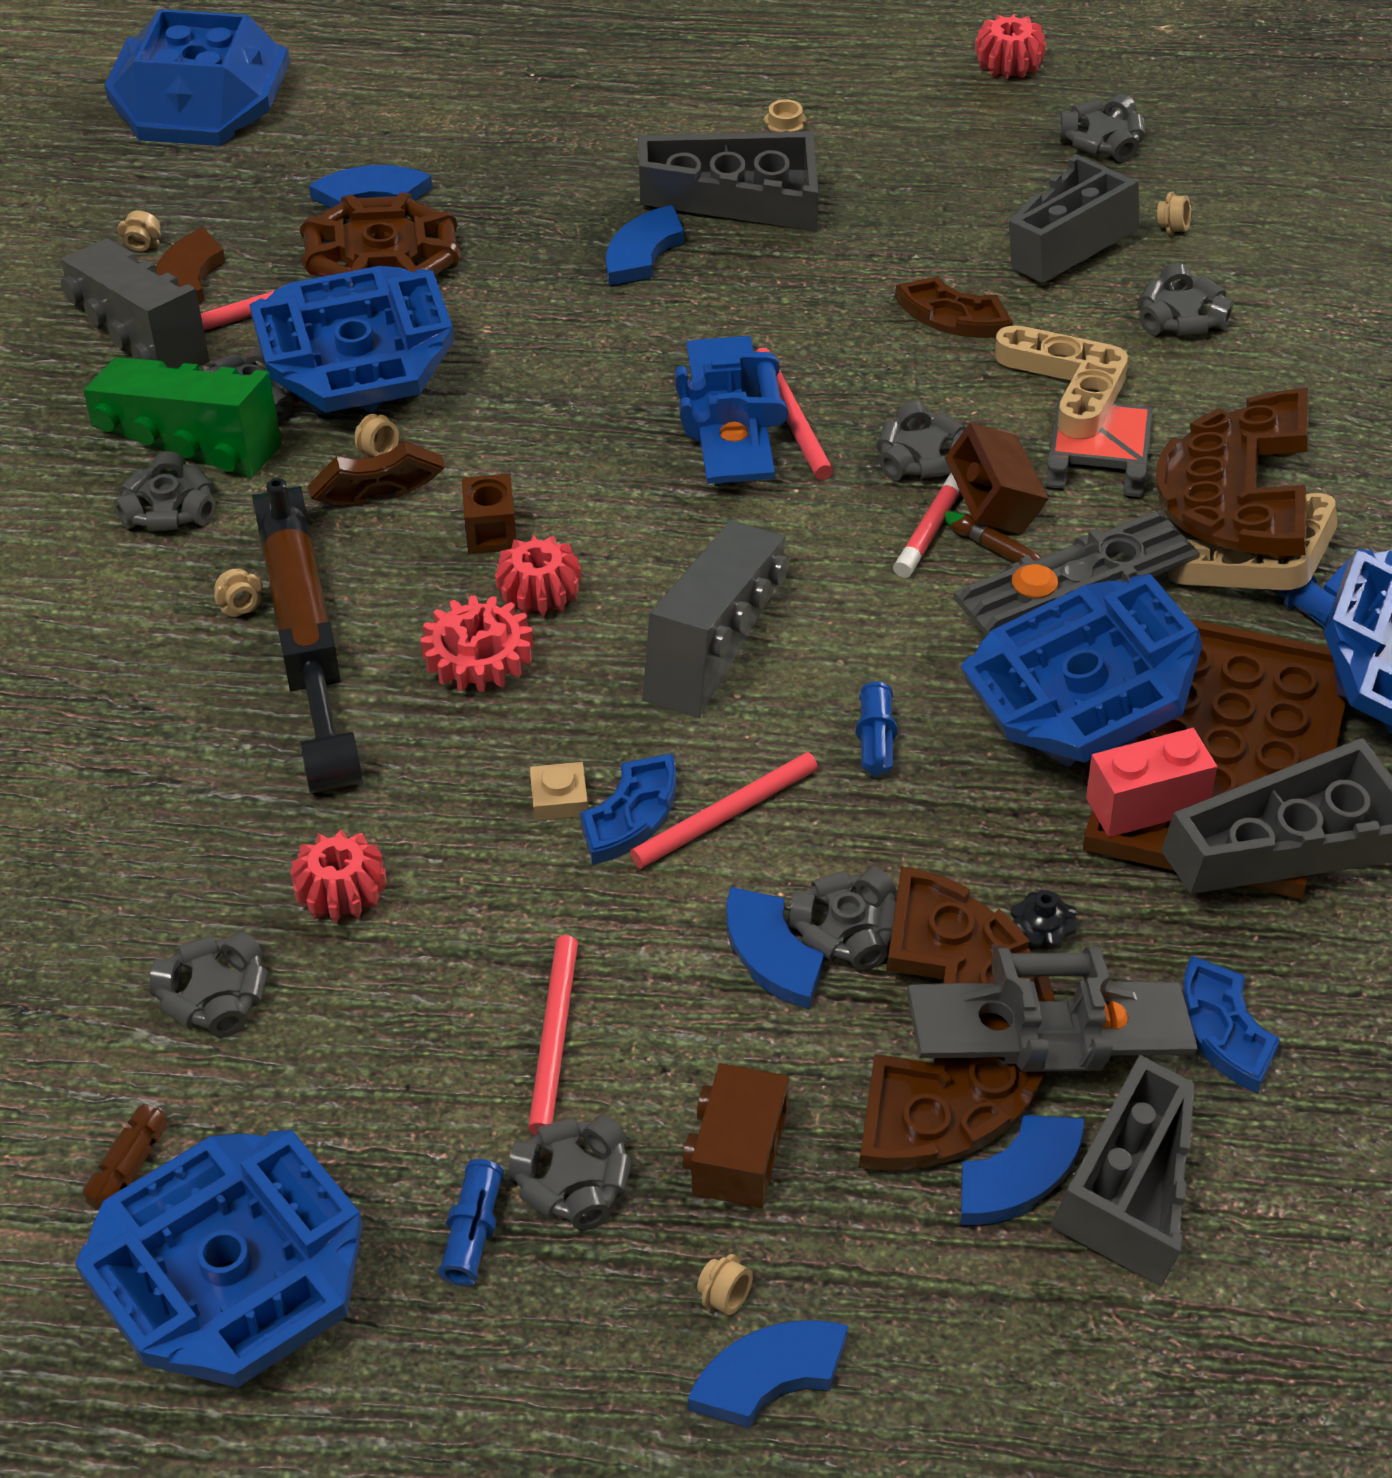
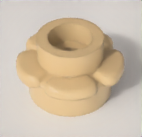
M782 99L773 102L769 106L764 122L768 125V129L771 132L801 131L804 127L803 124L806 123V116L802 113V106L798 102Z
M1169 192L1166 201H1160L1158 204V225L1160 228H1166L1169 236H1173L1174 232L1189 230L1191 206L1187 195L1176 196L1174 192Z
M136 210L130 212L125 221L119 223L118 234L123 237V241L128 248L142 252L148 248L158 247L161 226L157 218L152 214Z
M376 414L367 415L356 428L355 446L358 451H362L363 458H373L387 453L398 445V429L384 415H379L378 417Z
M230 569L221 574L214 586V600L218 606H221L222 613L230 617H239L244 613L254 611L259 606L262 600L259 593L262 591L263 586L256 575L249 574L242 569ZM243 591V595L240 598L235 597L239 592Z
M729 1254L726 1258L723 1257L720 1260H710L700 1274L697 1291L702 1294V1305L711 1313H714L717 1309L727 1315H732L738 1311L748 1296L753 1274L751 1269L740 1264V1259L737 1255Z

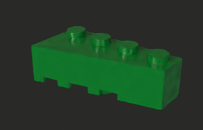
M114 357L83 390L93 427L138 441L144 445L175 452L184 458H189L250 479L256 475L282 445L269 371L255 370L251 375H239L237 368L220 367L216 372L200 371L198 364L183 363L177 369L168 368L163 361Z

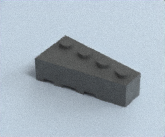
M814 131L638 135L640 205L658 208L673 205L674 209L678 211L817 231L818 181Z
M109 238L61 259L65 276L61 280V286L67 299L72 304L78 303L86 311L90 321L95 326L101 325L109 333L112 341L119 349L125 348L135 359L163 361L168 368L178 369L183 363L201 366L210 361L196 288L189 284L178 287L177 277L168 272L159 276L153 263L147 260L139 263L135 253Z
M730 520L660 600L649 615L642 701L697 718L701 717L777 585L781 586L785 581L789 569V557L784 556L785 535Z
M1360 738L1174 812L1161 852L1190 894L1391 863L1392 776L1366 741Z

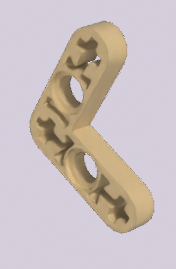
M1017 325L1004 327L996 335L995 358L1001 365L1071 381L1059 405L1057 427L1061 433L1071 438L1085 439L1095 436L1100 431L1126 379L1128 363L1126 351L1110 344ZM1087 390H1096L1100 392H1091Z
M1306 494V555H1296L1284 560H1275L1263 554L1231 550L1203 540H1188L1200 553L1199 558L1167 571V577L1170 581L1183 585L1271 590L1300 588L1311 580L1337 528L1336 501L1327 494Z

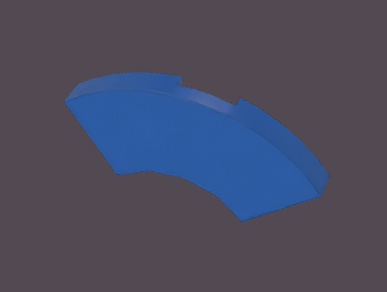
M368 165L349 168L327 175L310 184L309 191L310 198L329 208L336 206L341 202L343 196L350 194L356 198L396 197L400 192L411 194L412 199L416 200L432 189V178L427 173L407 167Z
M673 205L646 212L625 224L616 233L609 244L606 254V270L609 285L652 278V265L657 256L669 248L684 243V230Z
M673 753L621 763V780L614 794L599 806L580 812L581 828L592 865L607 862L630 852L631 849L649 839L665 821L672 808L676 792V770Z
M731 887L727 899L726 917L727 934L733 953L737 954L740 961L751 972V978L763 989L791 1004L810 1009L824 967V953L804 945L789 931L784 919L785 898Z
M1191 955L1185 972L1182 993L1197 1048L1218 1071L1230 1080L1250 1091L1258 1093L1276 1056L1280 1038L1261 1028L1247 1012L1242 995L1245 981L1244 975Z
M1024 1115L1018 1136L1006 1150L987 1159L963 1162L960 1225L992 1224L1015 1218L1031 1211L1033 1204L1046 1197L1056 1187L1060 1188L1072 1172L1079 1156L1084 1118Z
M817 1320L784 1322L759 1329L738 1339L720 1352L703 1370L688 1397V1410L750 1428L761 1408L781 1394L804 1388L830 1391L848 1338V1325Z

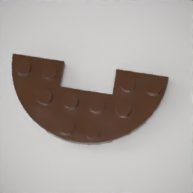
M1308 388L1284 390L1246 399L1247 407L1230 413L1218 408L1191 422V432L1182 439L1173 437L1168 442L1157 462V492L1161 507L1177 526L1194 537L1210 544L1246 553L1263 554L1270 559L1284 560L1296 555H1306V485L1257 488L1258 455L1271 454L1276 457H1289L1296 453L1308 452Z
M901 866L887 971L943 979V984L994 983L992 975V954L994 949L1009 948L1011 953H1031L1028 948L1030 941L1019 927L1000 909L994 913L982 903L969 896V888L930 872ZM1049 976L1019 977L1030 978V982H1034L1038 1001H1055ZM984 1013L979 1016L981 1022L992 1030L1000 1031L1009 1028L1008 1022L998 1014ZM875 1054L858 1168L874 1170L925 1168L951 1162L979 1150L1005 1133L1022 1117L1037 1096L1047 1071L1022 1072L1016 1064H1004L1003 1057L933 1058V1063Z

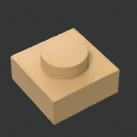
M583 762L530 767L535 821L580 817V812L588 810Z

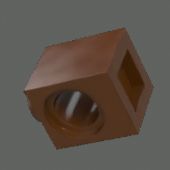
M511 474L462 478L468 554L499 552L511 549L513 540H516Z

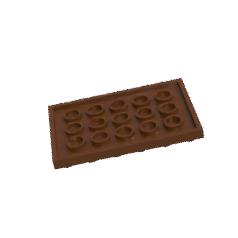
M1190 619L1199 630L1202 649L1183 715L1138 736L1135 741L1136 743L1194 727L1217 765L1212 797L1336 748L1346 699L1337 695L1334 661L1330 649L1321 645ZM1093 810L1091 811L1084 836V851L1174 871L1161 852L1171 821L1108 838ZM1308 876L1244 886L1303 899Z

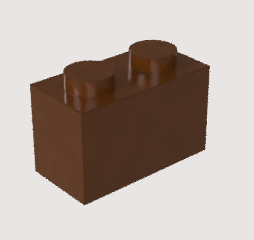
M970 422L945 457L975 523L1022 535L1049 499L1015 434Z
M719 1063L713 1085L704 1084L700 1092L697 1120H702L699 1134L689 1133L684 1148L682 1166L683 1169L691 1170L692 1195L763 1208L789 1111V1076Z

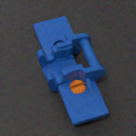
M751 336L686 341L692 382L688 380L686 367L678 366L675 369L676 389L680 398V418L685 435L700 441L707 484L721 485V483L727 482L744 483V481L754 480L762 482L768 479H775L767 427L780 425L788 418L787 404L780 397L777 374L780 370L778 358L770 352H754Z

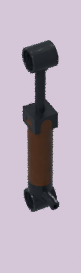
M274 478L267 483V492L252 494L289 689L290 692L306 689L315 733V739L300 741L309 792L313 794L363 784L354 733H336L327 685L341 683L331 624L328 619L309 530L301 486L287 488L286 482L283 479Z

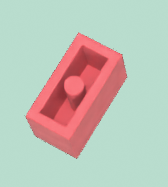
M1193 727L1092 754L1086 799L1109 838L1171 821L1174 812L1212 798L1217 765Z

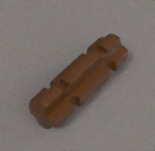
M142 1104L135 1110L127 1122L132 1127L124 1128L98 1166L102 1172H95L83 1188V1195L86 1198L85 1202L89 1206L100 1210L105 1199L119 1192L120 1187L125 1188L129 1186L153 1149L149 1143H156L167 1128L165 1113L159 1108Z

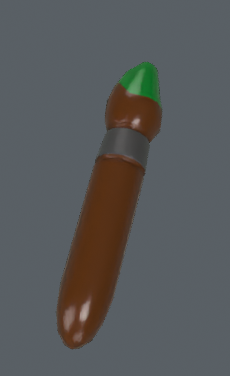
M953 511L945 513L946 523L958 535L972 538L1013 563L1020 562V558L1028 555L1033 561L1042 558L1033 550L993 528L975 523L973 517L969 514Z

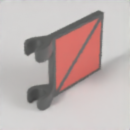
M1058 398L1048 458L1046 487L1065 489L1068 463L1126 469L1123 495L1143 497L1153 407L1114 403L1100 431L1095 436L1077 439L1065 436L1057 427L1059 405L1062 399Z

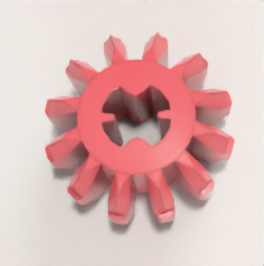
M1014 14L1006 18L997 15L995 20L984 21L983 27L978 30V37L975 40L976 59L979 60L980 69L990 70V74L993 77L1003 75L1007 80L1010 76L1024 78L1026 73H1036L1039 64L1043 62V56H1045L1046 52L1045 34L1042 33V26L1038 23H1031L1030 17L1016 18Z
M533 534L530 541L524 543L519 540H513L511 549L500 551V559L498 560L497 572L495 573L496 587L499 589V593L506 604L514 603L515 608L518 607L521 613L526 615L532 611H539L544 618L547 610L554 609L563 612L566 602L576 601L579 591V580L581 579V565L578 563V557L574 556L570 544H558L554 535L546 540H537Z
M340 828L335 837L326 838L318 833L315 841L316 845H300L298 859L292 861L290 874L295 899L299 902L300 907H308L314 920L326 914H330V918H332L335 924L338 923L342 915L351 914L359 920L362 907L377 908L379 893L385 891L386 873L385 868H383L382 854L378 851L377 845H369L363 833L356 834L348 839Z

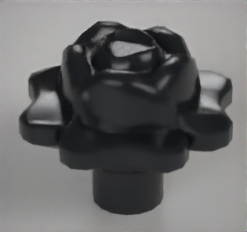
M1048 890L1038 893L1029 892L1024 901L1013 905L1010 909V915L1014 919L1012 921L1029 939V945L1032 947H1058L1065 937L1075 934L1078 929L1077 922L1074 921L1077 915L1076 908L1063 903L1055 892Z

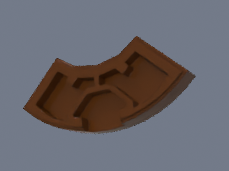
M203 227L174 243L158 261L156 271L159 276L168 272L177 277L178 287L189 284L196 288L198 302L202 303L205 301L202 281L211 270L225 263L224 251Z
M938 276L896 285L895 298L901 307L913 318L939 331L964 337L995 338L1000 329L1013 326L1012 320L997 295L977 296L961 293L948 287Z
M403 441L391 451L373 458L348 459L336 456L308 485L310 498L320 502L335 505L367 504L366 497L395 492L396 497L414 491L445 469L442 455Z

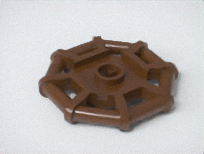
M400 192L396 197L356 198L352 194L346 195L341 198L339 204L318 217L305 219L301 225L300 234L304 239L305 249L302 265L309 274H320L322 276L376 266L400 267L411 272H415L417 269L433 270L434 275H437L444 269L455 268L461 260L462 254L457 246L455 235L458 223L450 212H438L413 200L409 193ZM408 217L414 219V222L408 220ZM347 220L348 223L343 225V222ZM433 235H436V236H437V238H428V237H427V236H433ZM324 240L334 241L322 244ZM422 257L428 258L418 265L419 259ZM342 261V262L346 263V267H344V266H342V265H340V264H338V263H336V262Z

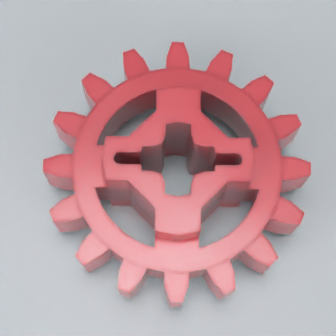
M475 595L470 596L468 605L461 606L456 600L450 601L451 611L446 613L436 609L433 612L434 623H424V637L420 638L422 656L423 659H426L428 673L438 672L439 683L442 685L453 679L457 680V689L459 691H463L469 683H476L478 691L484 692L486 682L494 681L496 685L503 687L505 686L506 674L520 677L522 675L521 664H530L532 661L531 649L534 648L532 627H528V617L525 613L516 615L515 604L512 602L503 607H498L497 597L491 596L486 604H480Z

